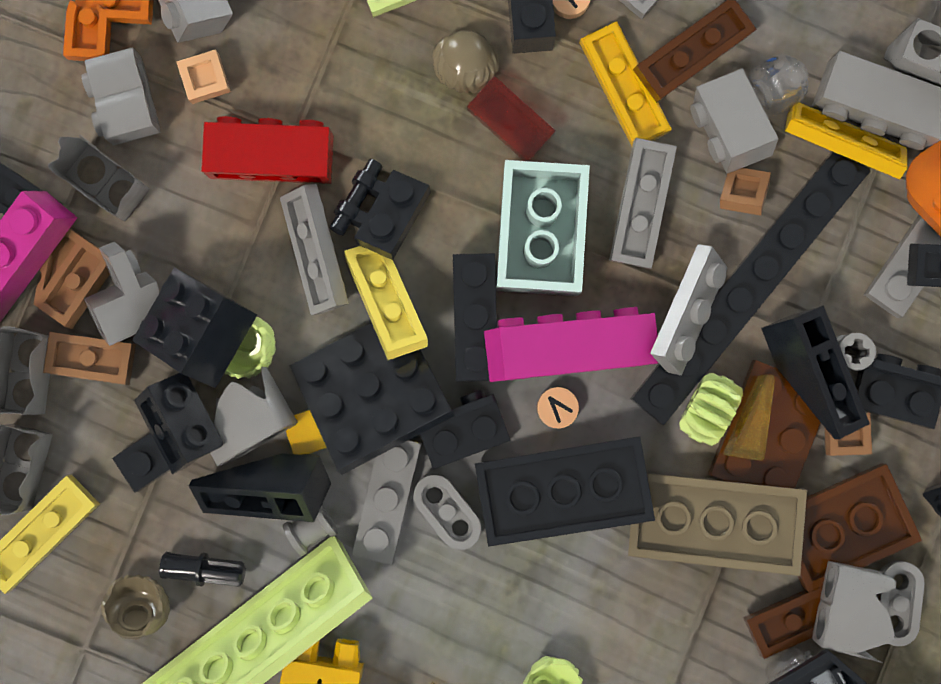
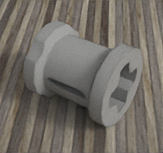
M850 333L836 337L849 371L863 370L872 364L876 356V347L871 338L862 333ZM846 346H850V349L856 350V358H852L851 355L845 354Z
M321 506L315 522L295 521L291 523L287 521L282 525L290 544L300 556L307 554L308 547L327 535L333 537L338 534L333 520L323 506Z

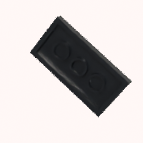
M641 436L475 463L488 547L655 521Z

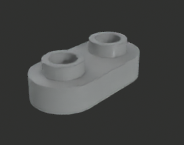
M430 474L423 477L417 483L413 493L417 509L447 546L456 550L472 547L478 541L481 534V523L477 514L445 476ZM432 487L439 488L443 493L442 499L438 502H431L427 497V491ZM457 520H464L469 528L466 533L459 535L453 531V523Z
M893 560L886 563L880 571L894 573H883V575L891 578L901 574L903 576V583L900 587L894 588L891 591L876 594V597L889 612L890 617L894 615L898 617V625L893 628L895 640L889 644L905 646L914 641L919 633L925 582L922 572L915 565L902 560Z

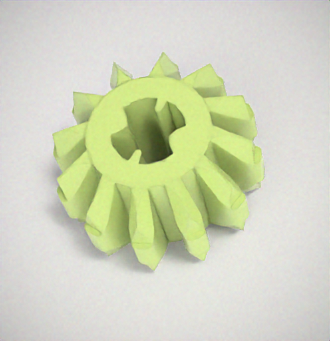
M709 373L703 376L679 422L680 430L699 443L715 445L724 436L728 426H730L741 403L743 389L736 385L733 380L723 375L719 376L715 373Z

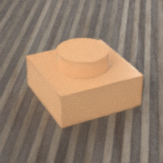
M216 49L177 61L183 85L191 104L231 92L220 55Z

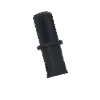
M166 551L162 555L159 567L161 579L170 578L195 581L196 585L200 587L205 583L238 587L243 584L246 574V568L242 561L209 558L207 553H201L200 556H192Z

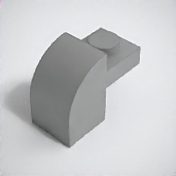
M115 241L99 248L115 285L84 298L100 335L109 346L137 333L141 322L147 316L159 295L157 282L147 272L141 273L139 264L132 251L128 250L125 252Z

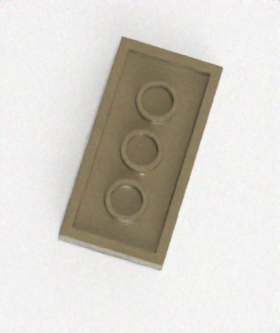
M647 473L655 521L631 524L628 556L800 576L807 498L806 489Z

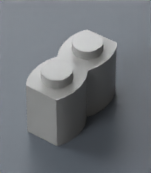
M133 47L85 60L87 73L82 74V83L88 97H94L97 112H93L91 117L99 137L104 136L114 146L161 133L146 70L141 56Z

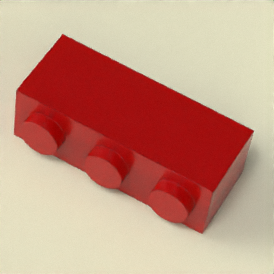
M229 116L217 117V122H204L201 172L210 179L332 184L334 135L329 127H324V123L317 120H300L299 126L283 125V121L273 118L258 119V124H243L240 118Z

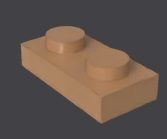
M49 332L43 373L130 385L136 344L117 342L109 346L104 339Z

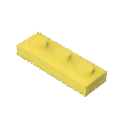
M362 246L345 250L346 263L387 359L390 360L428 347L426 333L393 260Z
M73 475L65 476L0 540V590L4 594L11 592L100 505Z

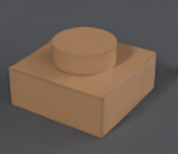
M741 168L728 173L720 198V209L761 216L770 185L771 172Z
M866 412L870 422L869 425L841 439L834 440L825 428L826 455L872 454L870 412Z

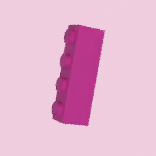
M21 191L0 220V322L77 219L73 213L47 191Z
M638 307L615 309L613 310L614 317L601 318V310L576 313L575 321L563 322V314L538 316V324L524 325L523 317L498 320V328L484 331L489 381L497 382L659 364L650 354L658 337L655 313L639 315Z

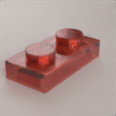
M495 76L467 105V111L523 161H531L556 131Z

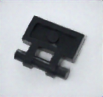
M369 159L363 170H357L353 177V187L347 198L340 200L334 210L336 216L330 225V229L336 234L343 236L350 224L359 228L354 237L356 244L393 260L431 193L430 186L396 170L391 172L386 183L382 182L377 177L383 166L378 161ZM367 194L376 197L368 213L359 209Z

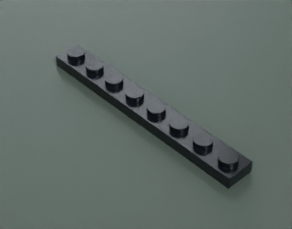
M831 151L718 290L711 306L710 317L700 331L695 343L694 355L687 362L682 376L668 373L658 364L630 399L661 425H665L866 178L870 170L857 161Z

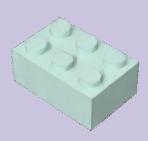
M505 160L496 291L578 296L582 292L590 165Z

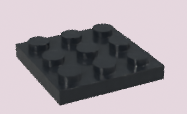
M372 323L289 365L336 469L341 475L455 416L421 349L388 360Z

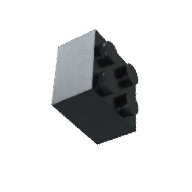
M174 268L167 281L163 284L147 316L141 322L132 341L179 373L216 388L256 319L257 314L207 284Z

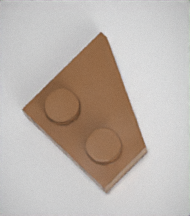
M70 228L40 268L41 280L36 287L33 305L64 327L73 329L87 308L84 298L97 293L110 275L99 247Z

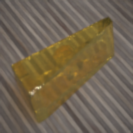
M758 375L723 455L759 461L765 458L775 383L774 375Z

